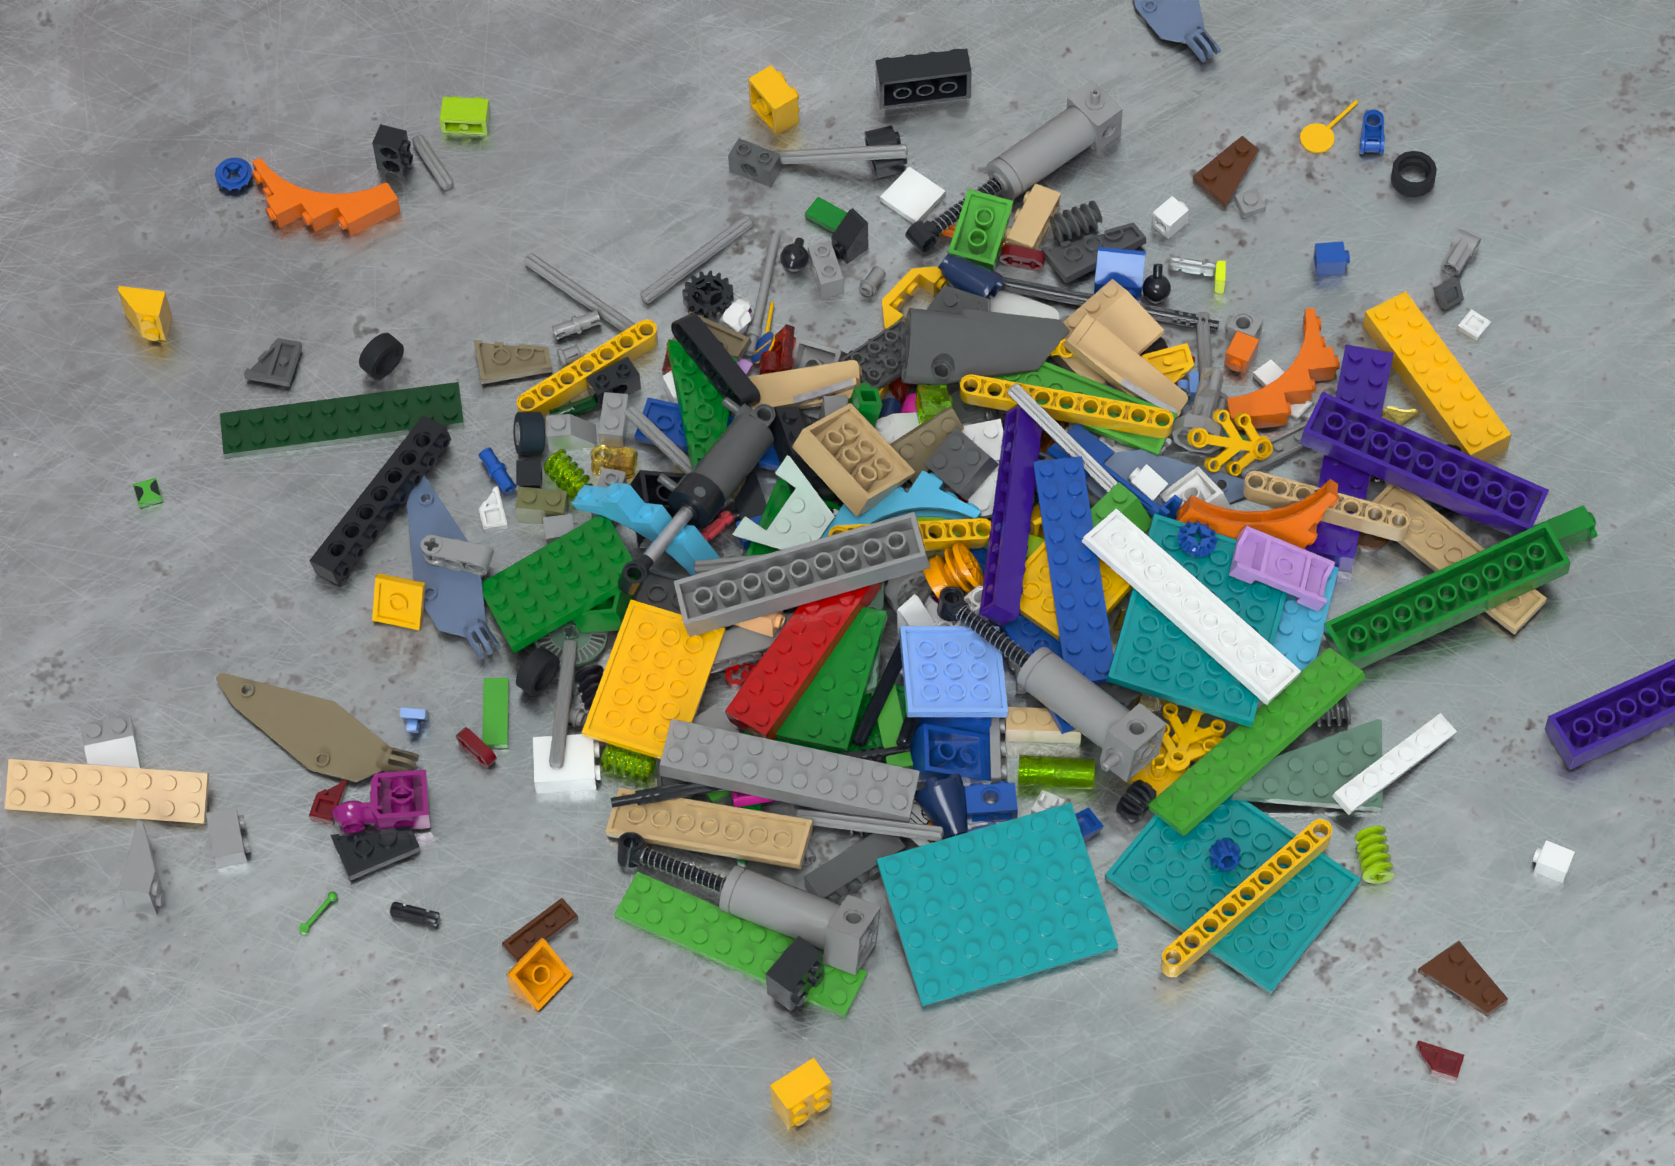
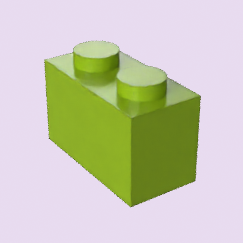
M443 97L440 113L442 133L488 135L491 114L489 99L481 97Z

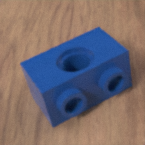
M999 781L995 784L987 785L973 783L969 786H964L968 824L988 823L989 821L991 823L1005 822L1017 818L1018 807L1015 782ZM994 799L996 802L989 804L985 800Z

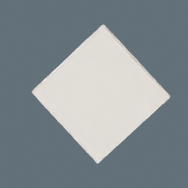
M908 167L880 196V202L911 223H915L924 219L946 196V191L911 167Z

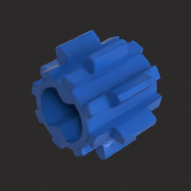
M1229 838L1217 839L1216 843L1209 848L1211 854L1209 859L1213 866H1217L1221 871L1227 872V870H1233L1236 865H1239V862L1242 860L1239 855L1241 850L1238 843L1233 844Z

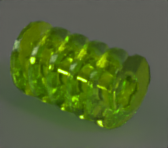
M560 449L547 459L544 464V472L550 476V479L556 483L558 488L567 491L568 499L573 502L584 485L593 486V484L589 483L590 476L584 475V470L578 468V463L572 462L570 455L566 456L567 451Z
M607 743L602 753L600 768L604 765L605 771L610 772L613 769L614 774L617 775L623 772V777L626 778L632 774L633 780L638 781L641 778L642 783L647 784L653 775L656 758L651 760V756L647 755L641 757V753L635 752V754H632L631 750L626 749L622 751L621 747L613 748V745Z

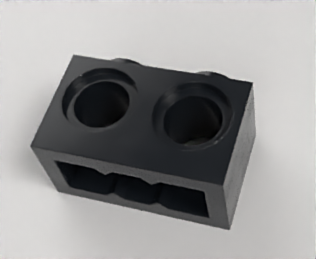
M380 124L372 142L377 169L404 176L407 167L410 168L413 161V154L410 152L411 142L408 141L407 131Z

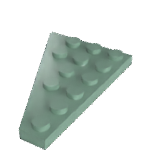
M1382 720L1370 721L1274 757L1231 795V800L1343 809L1332 796L1338 789L1382 757ZM1383 790L1357 810L1381 812L1383 809Z

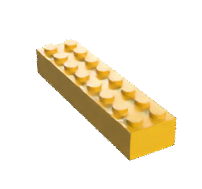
M1406 291L1365 311L1364 329L1380 351L1393 353L1391 366L1448 444L1457 445L1463 453L1482 461H1486L1508 449L1511 433Z

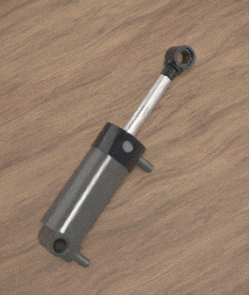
M725 397L722 405L735 414L733 421L692 471L685 474L678 484L665 474H660L657 481L672 491L668 496V503L675 516L638 560L628 562L624 566L618 579V587L623 593L634 595L641 590L644 581L650 575L649 569L686 524L695 526L697 529L706 528L723 508L728 498L771 448L774 438L769 428L775 418V411L770 405L759 404L753 410L746 404H743L741 407L730 398ZM628 576L634 577L636 580H632Z

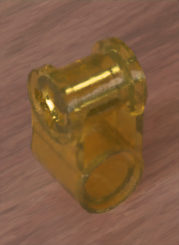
M598 445L591 451V470L594 474L600 476V465H602V468L626 472L627 479L633 478L635 476L638 453L635 449L629 447Z

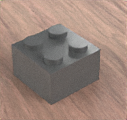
M956 427L925 462V465L956 493L968 501L999 463Z

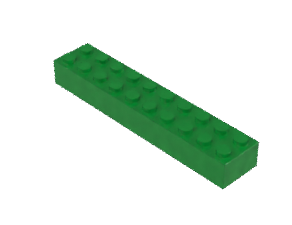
M1545 521L1325 622L1324 636L1331 649L1359 669H1362L1568 574L1570 560L1549 523Z

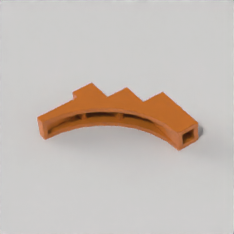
M261 157L252 161L254 167L252 176L257 184L261 183L264 187L262 190L268 207L265 209L269 220L271 222L275 220L279 228L302 217L304 223L307 226L311 225L315 232L338 221L341 229H346L350 236H353L400 212L398 198L387 182L371 189L353 193L331 194L314 192L282 179L266 165Z
M1315 308L1305 309L1303 317L1304 342L1298 356L1289 369L1277 380L1262 389L1246 395L1227 398L1225 410L1229 412L1230 420L1237 431L1244 430L1242 427L1236 426L1234 418L1238 413L1248 414L1255 429L1286 426L1287 417L1291 416V404L1311 401L1312 393H1315L1316 390L1315 381L1335 379L1336 370L1340 368L1338 355L1334 356L1333 347H1326L1324 336H1320L1322 328L1321 319L1316 317ZM1244 416L1240 420L1241 424L1245 422Z
M1329 479L1319 490L1305 499L1286 507L1267 511L1226 509L1191 495L1177 511L1176 520L1183 523L1188 521L1194 523L1198 520L1199 523L1204 525L1208 523L1209 528L1215 530V533L1237 539L1245 526H1249L1304 549L1307 545L1311 546L1315 542L1318 535L1316 533L1317 524L1323 518L1324 512L1328 507L1332 508L1339 498V495H1337L1338 483Z

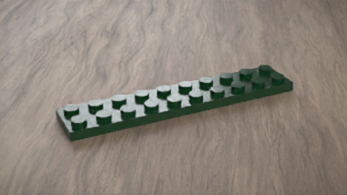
M459 382L220 413L223 455L225 459L404 436L410 433L423 415L446 426L447 430L464 428Z

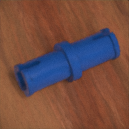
M491 447L482 450L478 456L488 469L489 477L496 481L503 494L512 492L516 488V484L507 473L505 464L499 461Z

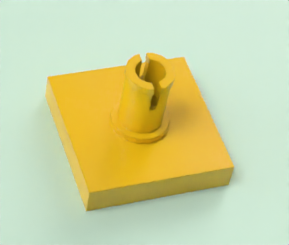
M378 573L375 577L372 621L420 630L423 621L426 583Z
M1161 745L1159 755L1128 782L1131 785L1134 781L1140 779L1147 782L1157 791V797L1190 768L1188 767L1181 773L1171 772L1167 767L1168 760L1165 757L1167 751Z

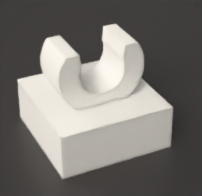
M1042 790L1031 809V814L1064 805L1065 799Z

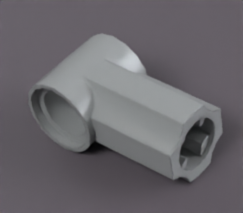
M1458 229L1453 237L1449 251L1441 262L1440 267L1450 276H1459L1469 257L1475 255L1481 238Z

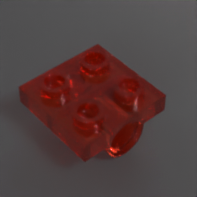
M786 324L775 335V342L771 351L761 353L759 375L792 369L794 364L792 352L796 343L794 326Z

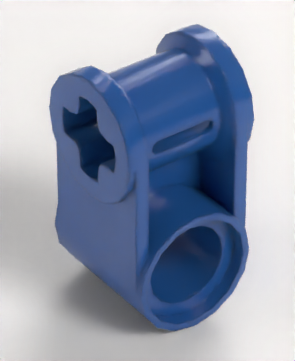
M1368 110L1363 117L1359 153L1374 152L1383 155L1385 145L1384 115L1379 110Z

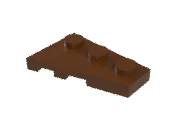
M1241 136L1193 175V182L1226 209L1233 194L1238 190L1242 179L1247 175L1257 158L1259 149L1244 136Z
M1460 941L1418 969L1419 974L1424 977L1428 976L1436 981L1438 986L1444 990H1450L1459 996L1461 1001L1486 1017L1508 1001L1505 994Z

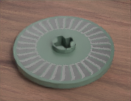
M571 620L536 640L534 644L536 648L544 647L558 656L560 660L559 666H561L564 641L567 639L575 640L577 642L575 667L594 661L601 655L607 644L608 632L580 633L574 621ZM571 632L575 633V636H574V635H571L570 637H567V636H566V634H571Z

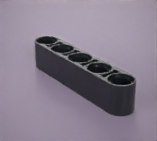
M691 313L672 322L671 331L676 340L723 398L728 397L741 407L743 404L752 407L760 402L761 398L757 387L697 314Z

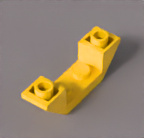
M938 266L912 268L882 299L884 330L904 317L899 310L903 307L905 300L909 296H914L917 293L919 287L935 296L944 285L947 286L949 284L941 274L942 271L938 269Z

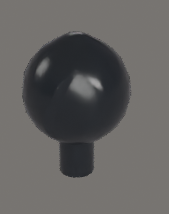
M796 238L795 242L785 246L780 254L782 266L790 272H799L808 263L809 256L807 250L803 247L804 240L802 238Z
M1158 263L1153 266V275L1148 276L1142 286L1145 298L1154 304L1166 300L1171 292L1169 280L1162 275L1163 265Z

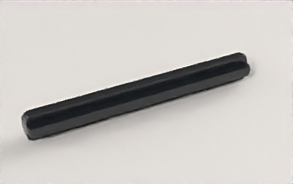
M900 639L852 738V742L856 746L864 747L901 671Z

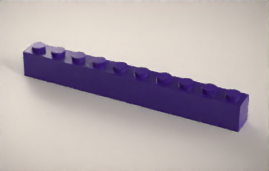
M1019 405L1007 411L1005 415L979 612L980 615L1001 626L1015 620L1020 613L1023 575L1026 569L1025 559L1028 551V535L1031 529L1030 519L1033 511V496L1036 489L1033 462L1038 461L1043 431Z

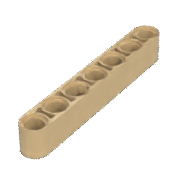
M1251 471L1245 477L1243 494L1251 502L1277 509L1301 501L1299 498L1305 499L1320 488L1260 471ZM1251 485H1257L1259 487L1253 488L1251 487ZM1341 493L1337 494L1339 498L1332 508L1328 507L1321 519L1323 522L1393 541L1404 540L1408 535L1410 516L1403 510ZM1346 511H1352L1354 514H1349ZM1394 524H1399L1403 527H1397Z

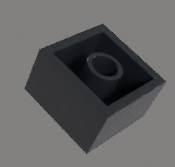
M798 936L766 972L767 994L790 1011L796 1005L801 1006L808 996V991L812 987L816 988L824 978L823 954Z

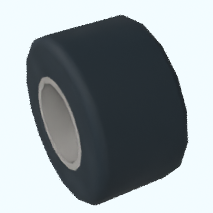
M541 412L516 413L513 434L515 449L519 455L543 453L546 436L544 418Z

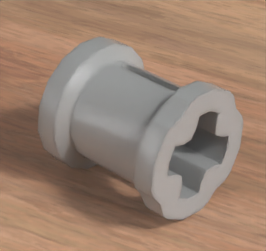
M580 342L564 350L557 349V355L562 368L585 355Z

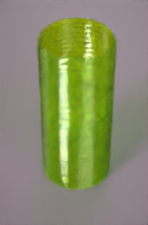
M1020 754L1018 786H1036L1037 788L1041 785V787L1044 786L1045 788L1050 786V788L1056 787L1059 789L1093 790L1095 759L1064 758L1059 756H1044L1043 758L1041 755L1029 756Z

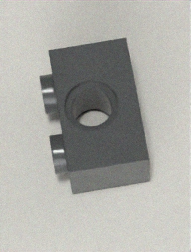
M738 138L728 155L730 172L770 188L781 171L780 154Z

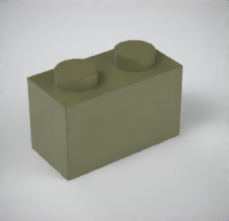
M519 487L515 507L517 521L521 523L544 524L543 517L568 514L569 500L567 491Z

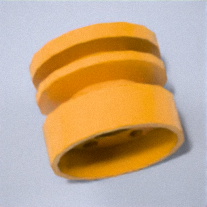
M962 542L954 544L952 549L947 548L944 551L945 559L940 555L930 558V568L923 570L927 582L938 599L941 590L945 587L953 586L959 588L962 592L964 590L970 593L974 588L983 586L984 574L977 559Z

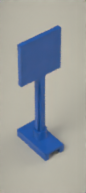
M1076 424L1067 432L1117 482H1120L1137 496L1143 507L1149 511V515L1153 517L1154 514H1158L1174 520L1177 519V511L1182 504V499L1177 495L1170 498L1163 506L1158 502L1155 503L1104 464L1115 451L1079 424ZM1057 442L1046 451L1054 459L1071 457ZM1084 470L1085 478L1087 479L1090 475Z

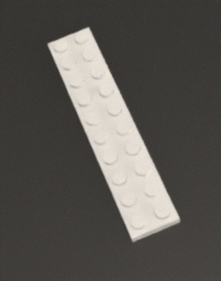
M1115 509L1083 537L1082 543L1266 705L1300 675V669L1118 509Z

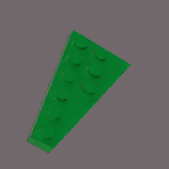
M669 339L666 345L691 468L693 469L726 430L729 409L722 405L724 400L722 395L680 343Z
M863 607L776 733L778 739L849 752L888 619L887 611Z

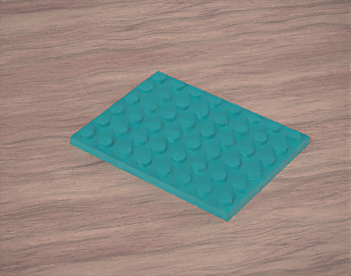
M1154 514L1148 537L1273 646L1287 593L1257 580L1249 584L1229 575L1237 539L1215 533L1218 540L1214 551L1204 557H1194L1183 551L1178 543L1179 530L1186 523ZM1196 532L1194 537L1197 539L1199 545L1202 538H1200L1198 532ZM1132 589L1106 681L1251 727L1259 698L1136 589Z
M1230 796L1185 836H1182L1162 819L1154 815L1105 874V880L1175 929L1184 933L1297 835L1248 801L1231 800ZM1229 838L1233 844L1238 843L1241 850L1239 855L1242 860L1239 862V865L1235 866V869H1230L1226 872L1212 865L1209 859L1211 857L1209 848L1216 843L1217 839ZM1304 848L1296 849L1300 853L1307 852V850ZM1320 853L1209 949L1208 952L1271 995L1358 887L1361 878L1324 853ZM1283 863L1278 865L1283 869L1289 868L1288 865ZM1266 879L1260 880V882L1265 885L1271 883L1269 880ZM1243 895V896H1241L1244 900H1252V899H1253V898H1252L1251 896H1249V895ZM1231 911L1223 912V914L1226 916L1234 915V913ZM1213 927L1204 928L1207 932L1216 931Z
M1072 803L876 859L922 1007L1118 949L1113 928Z

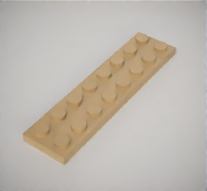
M1390 483L1372 501L1403 510L1409 514L1410 526L1408 535L1404 540L1397 542L1434 572L1484 550L1482 546L1414 493ZM1394 524L1397 527H1403L1402 525ZM1533 589L1485 612L1515 635L1546 603L1547 598L1536 589Z
M8 759L4 809L206 824L210 773Z
M619 788L616 797L635 794L637 790ZM678 798L640 806L631 804L612 808L605 833L608 837L619 838L626 832H634L642 836L644 843L801 869L814 824L810 819Z

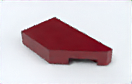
M342 780L338 785L318 792L310 810L309 818L334 825L335 819L331 812L333 808L342 803L348 781Z
M1418 1040L1416 1048L1430 1072L1457 1081L1464 1055Z

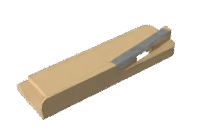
M1088 314L1084 315L1063 343L1064 347L1121 392L1136 398L1140 397L1146 402L1177 414V417L1188 401V396L1182 389Z
M849 360L750 376L749 379L757 387L761 398L760 402L751 408L754 410L759 404L770 405L773 409L775 407L798 406L800 409L818 407L822 404L820 397L832 393L836 394L834 396L847 395L849 402L854 387H860L862 367L857 361Z

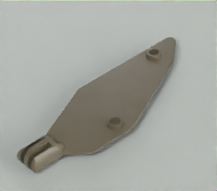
M220 673L216 677L217 683L234 708L311 771L352 782H359L382 771H411L416 768L415 762L418 761L419 754L390 747L334 701L226 673ZM251 689L249 694H245L247 690Z

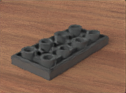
M905 317L841 358L839 362L857 361L862 367L860 383L866 382L870 387L878 388V391L901 377L900 333Z

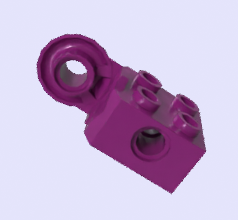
M426 769L375 773L370 781V802L346 801L333 808L331 812L335 821L342 826V830L346 833L361 832L367 824H374L378 831L380 829L410 826L411 829L430 828Z

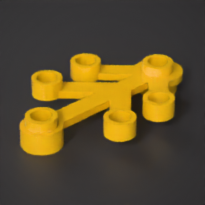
M1217 409L1213 413V420L1222 425L1228 437L1210 435L1205 429L1198 427L1192 428L1187 434L1188 443L1194 447L1202 448L1206 444L1227 447L1215 458L1208 457L1205 460L1204 467L1210 472L1219 471L1221 465L1240 450H1246L1248 452L1238 461L1231 460L1226 464V472L1229 475L1237 476L1254 459L1265 460L1273 451L1271 441L1265 436L1258 435L1251 423V417L1246 413H1238L1234 418L1236 426L1242 427L1245 430L1250 441L1242 440L1230 420L1229 412L1223 409ZM1223 413L1224 418L1220 421L1219 415ZM1244 416L1245 422L1241 424L1240 420ZM1195 433L1198 434V439L1196 441H1194ZM1261 444L1262 449L1258 452V446ZM1214 460L1215 466L1211 469L1210 464ZM1235 464L1236 470L1232 472V466Z
M1173 703L1165 704L1162 715L1169 721L1180 741L1178 747H1176L1169 736L1170 726L1167 724L1162 744L1167 751L1165 757L1168 760V769L1174 773H1181L1189 767L1190 761L1203 757L1211 750L1207 749L1206 746L1214 748L1217 742L1208 738L1220 737L1224 734L1226 725L1222 720H1214L1210 727L1196 731L1201 716L1207 713L1192 709L1193 711L1188 723L1184 728L1177 715L1178 707ZM1167 710H1172L1174 713H1168ZM1218 726L1221 730H1216L1214 727ZM1205 740L1202 747L1187 751L1189 745Z

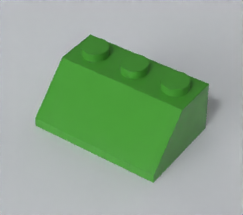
M1120 482L1090 509L1093 528L1115 509H1118L1144 533L1150 529L1152 522L1137 496Z

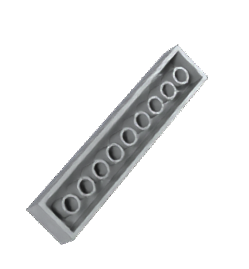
M915 512L675 580L674 585L683 623L691 637L930 568Z
M675 719L670 721L660 762V776L838 814L910 822L920 773L918 770Z

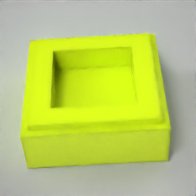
M1226 261L1216 262L1214 292L1217 294H1224Z

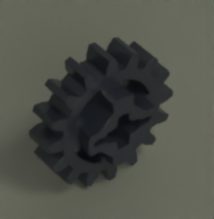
M701 271L698 278L692 275L691 282H685V289L682 290L683 304L687 306L688 312L695 311V314H702L707 319L709 315L717 319V313L723 315L725 308L728 309L731 306V301H734L733 285L729 284V279L727 277L721 279V273L713 276L712 271H709L708 275H704Z

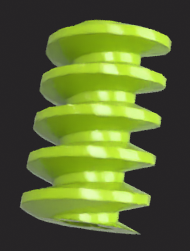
M1383 826L1367 827L1359 831L1355 836L1356 848L1359 853L1358 858L1361 862L1360 868L1363 871L1362 878L1365 882L1371 884L1386 883L1395 876L1393 872H1389L1393 869V864L1389 862L1391 855L1387 853L1390 849L1389 845L1385 844L1388 839L1387 836L1383 835L1386 832Z

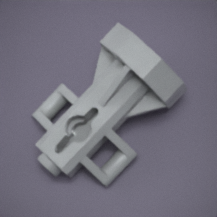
M1208 367L1202 370L1193 408L1185 415L1174 420L1172 428L1174 443L1188 451L1210 454L1222 447L1206 444L1204 447L1198 448L1191 446L1187 440L1188 432L1195 427L1205 429L1210 435L1224 437L1222 425L1213 420V413L1217 409L1225 410L1228 398L1226 394L1221 392L1224 380L1222 371L1219 368ZM1197 433L1194 435V441L1198 439Z
M923 570L885 581L884 595L887 603L895 612L914 594L924 603L932 592Z

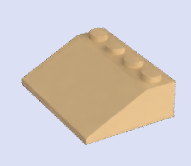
M1113 279L1063 321L1070 330L1069 334L1065 337L1068 338L1084 315L1088 314L1139 355L1165 333L1164 329L1137 300ZM1061 355L1049 356L1068 371L1103 385L1108 383L1077 356L1074 358H1065Z
M851 403L804 428L792 446L856 517L875 507L915 474L910 465Z

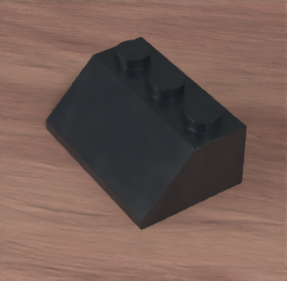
M639 470L630 484L644 503L662 505L673 518L675 514L668 503V496L672 491L659 483L657 479L663 473L678 484L685 474ZM636 532L638 548L647 549L652 542Z

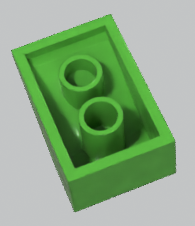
M968 189L948 253L995 271L1014 201Z

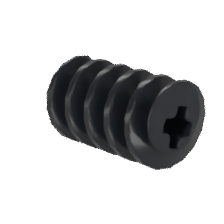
M601 665L584 668L575 675V684L578 687V692L581 695L585 710L588 712L587 714H589L603 676L602 672L604 670Z

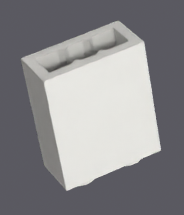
M582 734L567 735L563 766L561 768H551L549 757L552 736L533 737L534 784L536 793L596 790V780H601L600 765L595 763V758H600L599 742L594 743V739L582 736Z

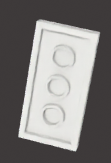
M1001 419L963 426L962 432L999 463L1003 437ZM999 465L968 499V502L979 508L981 518L984 519L992 518Z

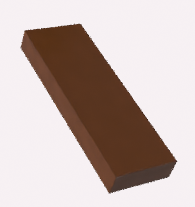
M561 898L503 941L502 947L517 963L541 938L549 942L578 920V915Z

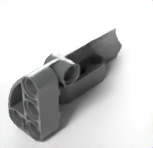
M909 308L903 320L900 333L902 383L927 384L928 388L932 391L940 392L946 388L947 384L960 382L966 375L995 377L1038 371L1059 345L1060 341L1069 334L1070 330L1059 319L972 309L950 313Z

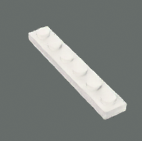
M1441 713L1338 789L1332 797L1350 815L1451 739L1457 731Z

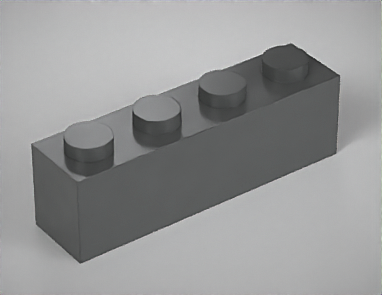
M873 833L804 876L805 888L810 893L839 903L843 896L848 893L853 894L862 887V884L870 879L873 881L880 877L876 859L906 851V846L898 836Z

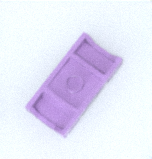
M1245 526L1237 537L1229 575L1249 584L1257 580L1296 596V603L1319 611L1327 603V599L1323 595L1327 579L1334 568L1335 562Z

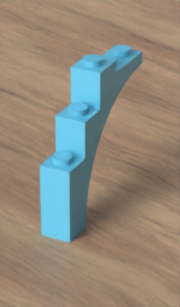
M922 470L908 493L902 487H898L875 507L858 517L843 504L821 538L827 537L830 529L837 525L873 524L915 512L916 518L929 517L957 520L981 518V511L976 505L959 500L955 494L949 491L944 492V481L935 473H927Z
M612 482L609 487L584 485L572 502V505L577 510L609 518L634 530L651 542L656 539L672 519L671 515L662 505L644 503L631 485ZM686 525L665 550L691 576L696 575L694 569V562L696 560L720 558L697 528L691 525Z

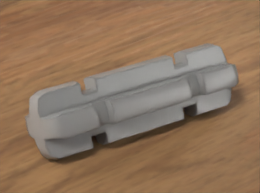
M1172 256L1169 261V269L1174 271L1182 269V272L1198 275L1204 273V276L1212 277L1215 273V263L1206 262V264H1203V261L1187 258L1180 260V257Z

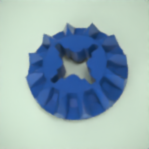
M228 158L217 166L215 170L216 182L219 183L221 188L225 187L229 191L236 188L240 190L242 186H248L249 180L252 179V168L244 159ZM238 172L239 178H238V177H237V178H236V177L230 178V174H229V173L236 174V173Z
M1198 520L1194 523L1188 521L1186 525L1180 528L1178 533L1180 547L1187 554L1194 557H1204L1211 554L1218 540L1215 536V530H1211L1208 523L1204 525L1199 523ZM1196 532H1198L1200 538H1202L1199 545L1197 539L1194 537Z

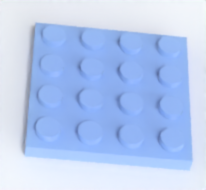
M900 626L899 638L907 717H1007L1008 705L1003 659L999 650H995L994 646H990L989 642H985L984 638L981 639L979 635L975 634V631H970V627Z

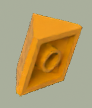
M541 938L506 974L509 989L537 1011L573 976L544 938Z

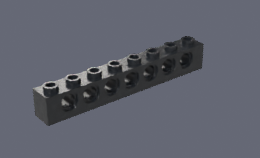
M424 415L420 418L309 560L316 574L337 585L340 584L343 578L349 575L354 564L363 557L368 546L377 539L382 528L391 521L396 510L405 503L410 492L415 486L419 485L424 474L429 468L433 467L438 456L449 446L452 439L446 426Z

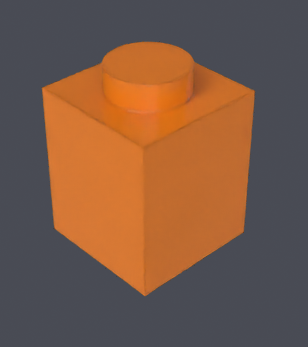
M1237 331L1226 351L1224 365L1233 371H1240L1246 374L1258 352L1259 339Z

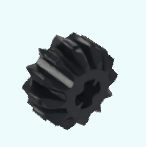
M1141 779L1134 781L1120 798L1116 812L1132 824L1139 822L1145 813L1148 812V805L1156 798L1157 791Z

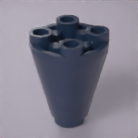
M950 253L947 254L938 266V269L942 271L941 274L952 288L991 300L990 295L995 297L1005 282L1001 274L960 256H953Z
M953 774L942 780H939L938 777L926 780L924 782L925 787L916 791L915 798L930 822L934 826L943 827V840L968 833L965 788L960 774Z

